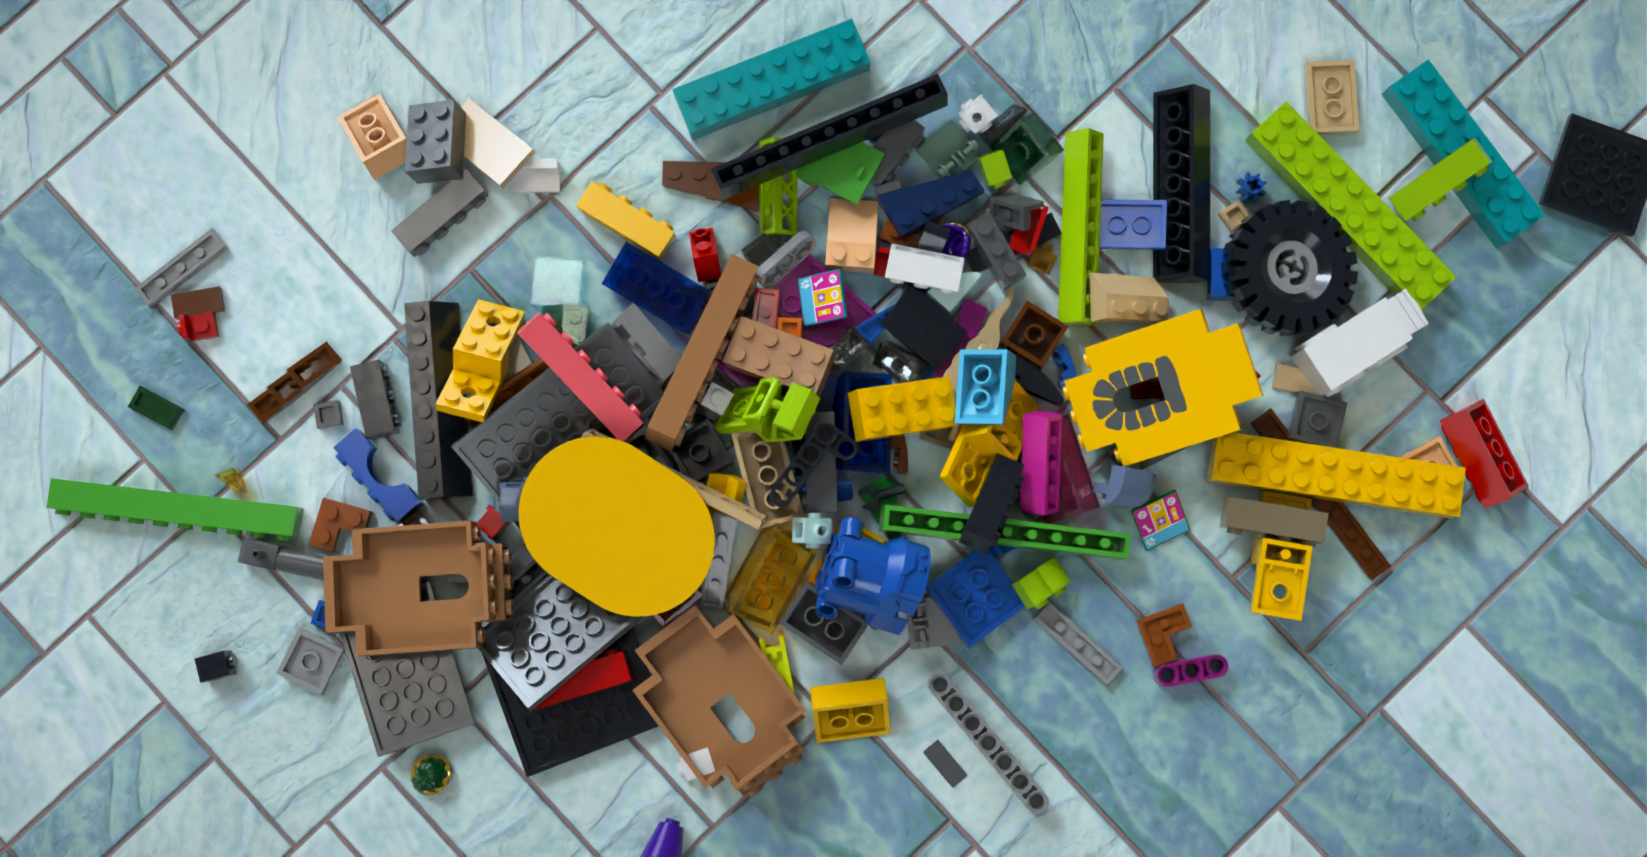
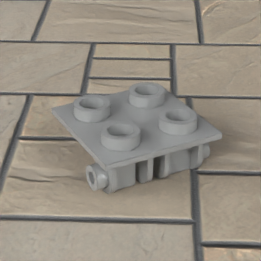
M931 597L922 599L913 616L906 614L907 620H909L907 624L911 650L960 644L958 633Z

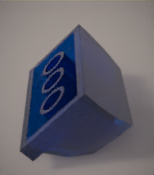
M855 371L842 372L837 378L832 407L835 427L856 442L848 393L856 389L891 385L892 374ZM891 437L856 442L858 451L856 456L850 461H842L836 457V469L839 471L890 473ZM842 443L839 446V452L843 456H850L853 453V447L849 443Z

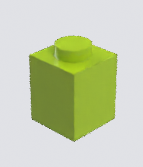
M996 150L976 158L985 185H992L993 189L1006 185V180L1012 178L1003 150Z

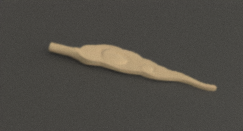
M1012 288L1007 290L1005 301L992 312L986 321L985 327L980 330L977 337L968 343L965 350H997L1000 342V319L1013 299ZM960 352L955 355L951 366L943 376H950L955 407ZM963 424L952 427L947 439L948 441L955 443Z

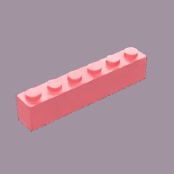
M538 312L517 331L518 335L618 440L624 442L643 424V421L639 418L642 413L633 403L628 406L622 400L626 396L616 385L611 388L606 383L609 378L599 367L594 370L588 364L592 360L582 349L577 352L571 346L574 341L565 331L560 334L554 328L557 323L548 313L543 316Z

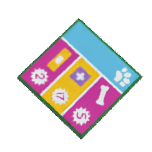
M1175 489L1131 510L1146 551L1190 531Z

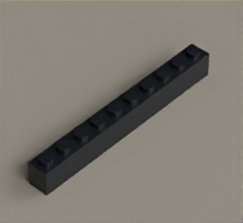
M935 74L711 168L713 178L722 199L725 200L948 106L947 91L939 74Z

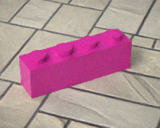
M1040 410L1023 414V443L1021 452L1024 468L1021 474L1025 478L1021 485L1020 511L1043 516L1059 512L1063 414Z

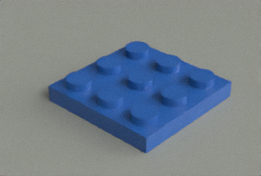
M974 550L926 586L927 593L968 648L972 647L1025 607L1012 586V580L989 550L987 555Z

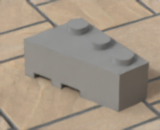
M633 302L613 321L612 327L662 389L670 381L682 356L671 347Z

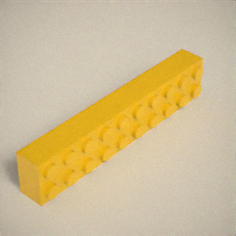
M1232 432L1212 439L1206 482L1451 519L1460 517L1466 468Z

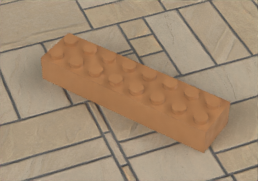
M731 254L647 426L646 440L671 452L675 445H681L687 430L685 423L691 424L698 407L695 402L701 403L708 386L706 380L711 382L719 361L716 359H722L729 339L732 338L740 319L738 317L743 315L749 298L754 293L760 277L756 275L759 266Z

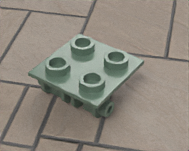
M950 120L916 149V152L940 179L965 172L977 161V157L983 155L978 149L980 147L975 140L971 141L953 120Z

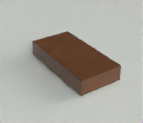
M219 286L171 295L173 314L176 320H179V315L182 314L192 316L208 312L218 313L225 311L222 288Z

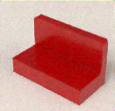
M1044 205L1042 209L1031 210L1029 230L1021 231L1014 228L1009 243L1013 252L1029 258L1032 256L1049 209L1048 206Z

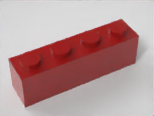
M618 648L603 652L605 657L592 660L534 710L634 680L626 652H619Z

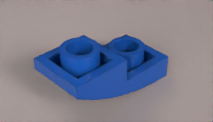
M1062 343L1054 349L1053 353L1055 355L1052 358L1060 369L1062 367L1065 369L1058 376L1060 379L1058 385L1063 391V387H1065L1064 381L1077 377L1071 356Z

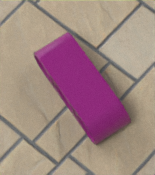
M1213 654L1168 662L1154 669L1153 678L1161 686H1176L1217 678L1227 673L1228 662L1223 656ZM1213 659H1217L1220 663V668L1215 673L1210 670V662ZM1190 663L1196 668V673L1193 677H1188L1185 673V668ZM1165 668H1168L1172 673V677L1168 682H1164L1161 679V672Z

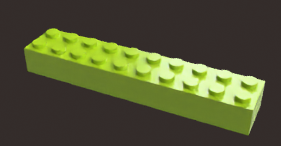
M1287 101L1246 138L1245 141L1304 202H1309L1310 209L1319 206L1327 211L1324 217L1326 220L1335 217L1342 226L1337 230L1338 234L1348 233L1352 244L1347 247L1352 252L1356 251L1358 259L1393 295L1406 289L1422 310L1456 278L1448 267Z

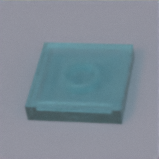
M534 256L530 305L580 309L584 261Z

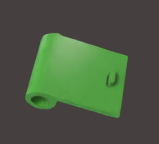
M860 142L798 168L795 176L807 185L815 187L817 184L858 205L886 155Z

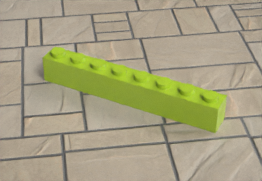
M1090 128L1066 132L1064 144L1065 159L1063 168L1064 185L1062 192L1063 210L1061 216L1062 235L1060 240L1061 261L1058 320L1071 327L1097 325V322H1091L1089 273L1099 272L1104 133Z

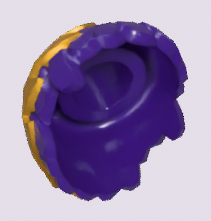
M946 223L942 225L950 228L942 254L965 258L970 251L972 243L968 230L960 224Z

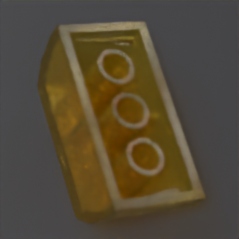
M774 523V525L762 529L725 595V605L728 611L773 635L820 548H806V543L792 542V530L780 523Z

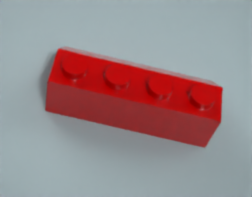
M1484 399L1439 420L1442 432L1449 438L1455 457L1466 468L1465 477L1471 481L1475 489V496L1482 503L1484 509L1509 500L1529 487Z

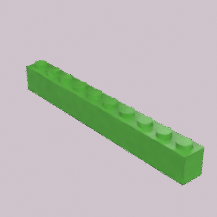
M52 478L46 508L55 509V514L71 516V511L80 512L79 517L95 519L96 514L104 515V520L118 522L120 517L129 518L128 523L144 524V520H152L154 526L168 527L169 523H178L177 528L193 530V525L202 526V531L217 533L218 528L227 529L226 534L240 536L242 531L251 532V537L266 538L267 534L276 535V540L291 541V537H299L303 508L296 506Z
M885 504L881 507L878 532L959 541L970 514ZM1007 519L1004 528L999 526L997 532L1001 533L997 542L998 546L1117 560L1129 559L1130 533Z

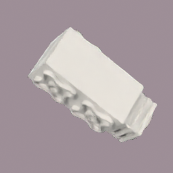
M1404 289L1388 300L1386 297L1340 326L1337 327L1334 323L1297 346L1295 348L1297 353L1292 355L1291 358L1295 365L1300 368L1317 395L1322 396L1325 394L1326 397H1329L1360 379L1368 371L1377 368L1407 349L1406 343L1413 339L1411 335L1429 323L1418 303Z

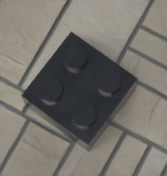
M709 418L686 430L681 445H675L671 452L682 474L698 482L706 480L710 473H718L734 464Z

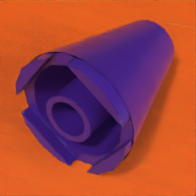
M666 818L665 822L660 821L640 857H682L684 828L679 826L680 822L670 818Z

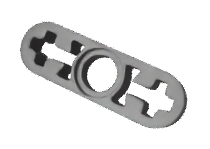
M807 231L798 232L758 267L756 275L760 276L758 283L763 288H771L814 251L816 240ZM790 255L789 260L786 263L781 264L782 259L785 256Z

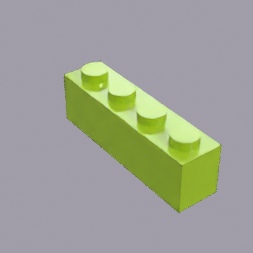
M1473 138L1391 195L1389 200L1405 221L1410 218L1415 221L1426 214L1424 208L1430 204L1436 207L1447 199L1445 194L1453 189L1455 192H1458L1468 185L1466 179L1474 174L1478 178L1490 170L1487 165L1493 161L1477 139Z

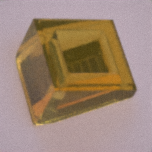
M229 468L215 474L219 480L233 491L242 494L247 493L248 490L240 470Z

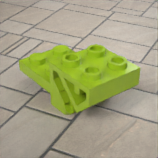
M775 377L763 378L758 386L733 389L732 393L734 395L723 415L719 417L714 429L720 434L755 431L766 443L800 440L806 433V428L816 411L820 398L811 389L793 382L784 398L781 395L782 384L779 383V379Z

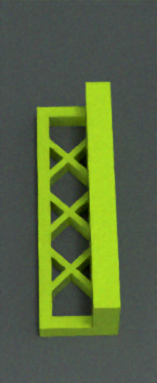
M772 137L759 141V148L783 138ZM797 169L788 173L789 181L787 183L782 176H779L759 185V236L771 237L782 235L793 237L797 234V177L795 176ZM784 193H786V195L789 198V204L787 207L782 201V195ZM784 216L789 221V230L782 229V219Z

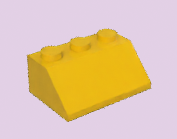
M884 678L810 687L817 743L891 734Z

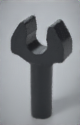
M903 484L879 491L873 489L872 485L864 487L858 496L872 495L873 501L863 505L862 508L873 511L878 509V504L881 500L906 492Z

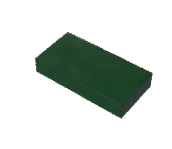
M139 386L128 405L132 410L172 431L185 410L143 386Z

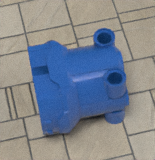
M846 517L841 520L839 532L832 535L831 544H828L824 550L822 567L815 584V589L818 592L815 612L821 618L832 619L837 616L838 608L842 607L862 613L871 629H881L899 635L909 620L898 617V612L913 616L923 599L930 572V549L927 546L908 541L905 537L893 538L886 544L862 537V522L854 517Z

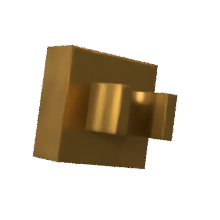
M1044 242L1042 249L1035 247L1027 266L1050 275L1058 255L1051 253L1054 245Z

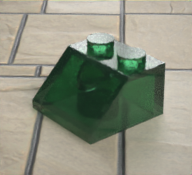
M1035 112L1021 118L990 147L993 152L996 150L1004 151L1011 175L1019 185L1046 167L1064 151L1063 147Z
M557 304L542 306V315L544 316L548 313L557 323L554 328L560 334L565 331L574 341L571 345L573 348L589 337L591 309L588 305Z

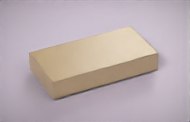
M1276 364L1272 388L1296 393L1302 390L1316 394L1300 368Z

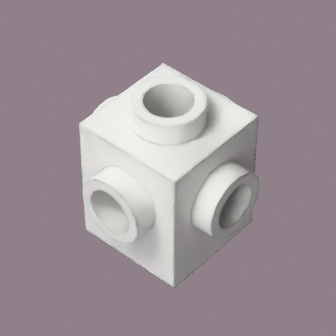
M981 94L975 100L970 98L960 106L962 110L959 112L961 117L959 123L967 132L972 130L974 134L978 131L983 133L992 126L991 121L998 115ZM974 113H980L978 118H972Z

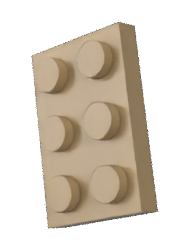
M1355 60L1306 62L1304 68L1308 124L1318 134L1358 133L1360 129Z

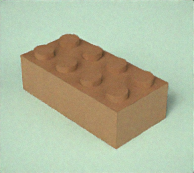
M741 316L723 363L727 368L759 380L775 377L780 380L779 383L786 390H789L793 382L811 389L820 398L836 354L830 348Z

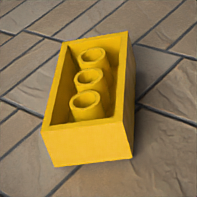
M950 376L862 388L848 393L856 442L948 429L958 425L955 424L956 407Z

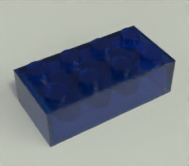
M627 241L601 283L688 335L692 333L713 293L711 290Z

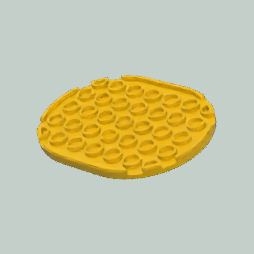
M583 437L568 441L546 454L532 469L523 486L519 501V524L523 540L532 557L554 578L608 611L633 617L651 616L666 612L688 599L698 589L708 573L714 555L715 534L710 512L702 497L681 476L626 442L610 437Z

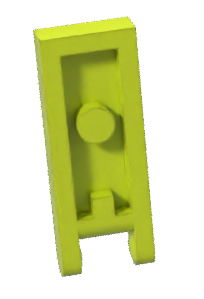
M784 634L778 636L780 645L766 647L765 639L759 638L761 651L794 693Z

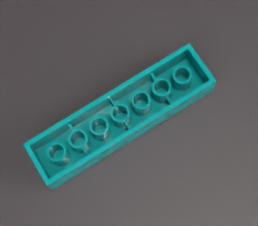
M849 19L672 90L692 140H695L870 71L871 62L853 19Z
M1429 59L1390 85L1381 94L1433 165L1445 159L1473 138H1476L1493 161L1487 165L1490 170L1478 178L1475 174L1466 179L1468 185L1458 192L1454 191V193L1496 249L1545 216Z

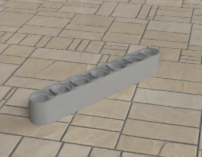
M942 673L933 674L928 680L930 692L1022 803L1033 813L1044 812L1049 805V799L1044 791L952 680ZM938 677H942L946 681V688L938 692L933 688V681ZM953 697H959L962 700V707L957 711H953L949 707V701ZM970 716H975L978 720V726L974 730H968L965 726V721ZM985 736H992L994 739V745L990 749H984L981 745V741ZM1002 755H1007L1010 758V765L1005 769L999 768L997 764L999 757ZM1018 775L1026 777V784L1022 788L1014 786V779ZM1039 794L1042 797V804L1037 808L1031 807V797Z

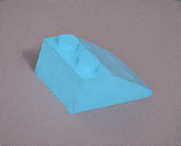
M1007 349L960 350L955 424L1004 425L1015 381V354Z

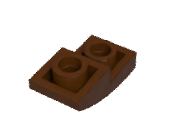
M904 435L886 438V442H890L891 449H899V453H894L893 467L897 468V474L907 475L908 452Z

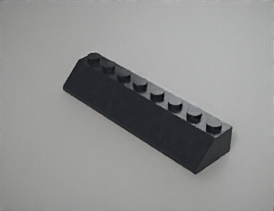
M1196 84L1153 93V200H1167L1165 250H1153V277L1157 282L1194 283L1210 280V90Z
M439 301L404 303L418 499L428 501L473 496L472 471L451 447L453 443L468 432V423L464 417L436 410V402L453 370V348L461 334L459 303Z

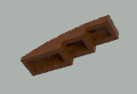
M326 341L286 370L287 373L267 386L265 392L247 404V408L263 426L323 379L342 362V359Z

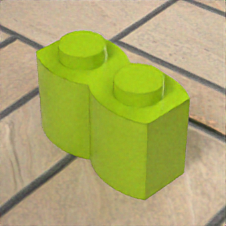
M1053 557L1014 582L1012 586L1028 610L1034 606L1038 610L1049 603L1047 598L1052 594L1056 598L1067 591L1065 586L1071 580L1056 557Z

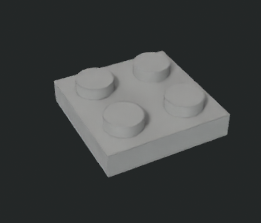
M299 628L277 674L323 695L345 649L303 628Z

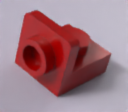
M208 312L192 316L179 315L180 322L177 323L179 335L184 340L195 342L219 337L216 313Z

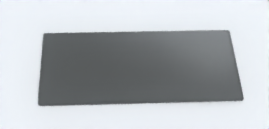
M939 740L935 741L923 752L952 788L967 776L966 772Z

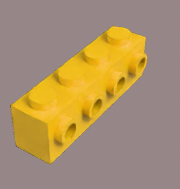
M591 182L576 205L578 210L661 261L676 238L675 233L672 231L674 228L663 220L659 223L652 219L653 214L642 207L640 210L631 206L633 202L625 196L620 195L618 198L611 193L612 189L601 182L598 185Z

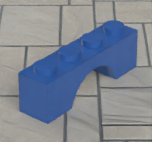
M355 428L333 447L338 453L335 455L338 461L345 467L349 465L354 471L351 474L352 477L360 485L364 483L368 487L369 491L367 494L375 503L381 502L386 508L383 510L384 514L392 522L395 520L402 522L425 504L421 499H418V495L409 485L403 483L397 486H385L376 478L372 463L377 448L366 438L361 430Z

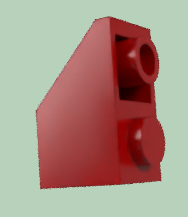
M700 228L689 232L698 282L719 279L722 274L713 228Z

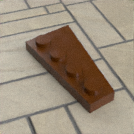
M663 161V187L691 195H699L713 201L725 202L732 206L747 208L750 211H759V185L725 200L722 199L711 168L725 162Z

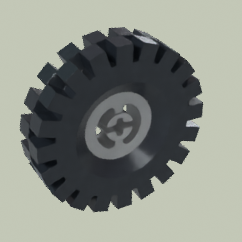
M1290 200L1278 201L1248 215L1241 221L1242 224L1236 226L1229 235L1232 240L1225 244L1222 254L1228 257V260L1221 263L1222 275L1229 276L1230 281L1223 285L1227 295L1234 293L1237 298L1231 303L1238 313L1245 310L1248 314L1244 320L1253 327L1261 324V331L1271 335L1280 332V336L1301 335L1331 323L1332 319L1338 318L1345 310L1342 305L1350 303L1354 291L1349 289V287L1357 284L1358 272L1352 271L1350 267L1358 264L1356 251L1347 252L1346 247L1352 244L1348 233L1339 235L1337 230L1342 225L1335 217L1326 220L1324 217L1327 211L1321 207L1315 206L1309 209V202L1300 200L1290 203ZM1279 254L1285 255V259L1276 262ZM1299 277L1295 285L1290 283V280Z

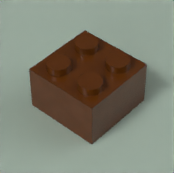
M1026 301L998 346L1020 355L1041 371L1069 326L1029 301Z

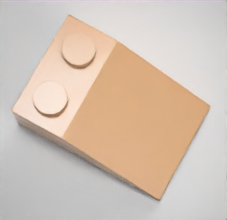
M381 94L338 116L358 155L374 180L405 163L407 139Z
M830 198L825 268L827 270L841 269V271L859 273L874 272L878 201L860 200L858 205L846 199Z

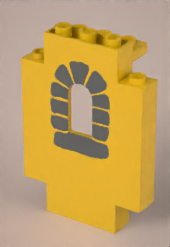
M1198 309L1085 347L1086 353L1083 354V358L1087 368L1091 367L1092 372L1065 380V387H1063L1064 396L1067 401H1071L1073 410L1070 411L1072 420L1075 425H1079L1081 433L1078 434L1081 447H1086L1087 452L1116 443L1117 448L1114 449V453L1118 463L1122 462L1123 466L1241 430L1242 426L1235 405L1264 396L1240 323L1210 332L1203 309ZM1158 377L1165 401L1126 413L1119 411L1115 407L1114 395L1119 389Z

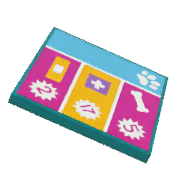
M841 269L798 279L804 327L847 318Z

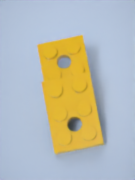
M478 299L453 348V370L436 402L437 411L484 423L508 373L509 350L517 335V331L525 319V311ZM490 323H496V324H498V325H496L495 327H492V326H489L488 324H490ZM464 394L474 395L470 398L463 397Z
M1016 380L1014 381L1004 425L963 424L939 477L968 507H974L997 453L1017 461L1023 443V414L1039 409V405Z
M1261 491L1260 502L1311 510L1312 499L1269 491ZM1268 535L1266 538H1254L1250 564L1257 566L1250 606L1251 613L1302 621L1313 546L1302 545L1301 541L1291 540V542L1276 540V537ZM1278 584L1282 585L1286 591L1282 599H1277L1273 594V588Z

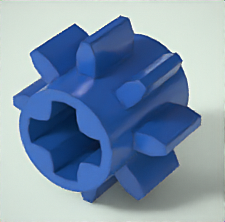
M1247 172L1244 177L1245 180L1241 178L1237 180L1236 183L1240 185V188L1235 193L1241 194L1243 202L1251 199L1255 203L1258 201L1257 195L1263 197L1266 194L1262 188L1267 184V181H1262L1259 178L1260 173L1256 176H1251ZM1249 184L1254 185V186H1253V191H1250V190H1249V188H1250Z

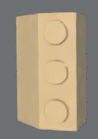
M1089 273L1091 322L1150 326L1169 319V297L1154 277Z

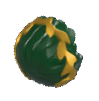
M434 754L421 757L414 763L411 770L413 787L423 795L434 796L439 794L440 791L446 788L452 778L450 762L444 756Z

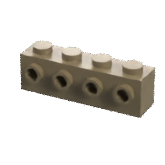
M1229 496L1224 498L1220 527L1226 528V533L1242 535V531L1252 533L1251 537L1266 538L1268 535L1276 537V540L1301 541L1302 545L1315 548L1316 544H1321L1325 541L1328 513Z

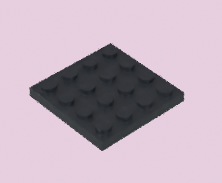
M1571 113L1568 115L1539 204L1629 237L1635 235L1647 199V140Z

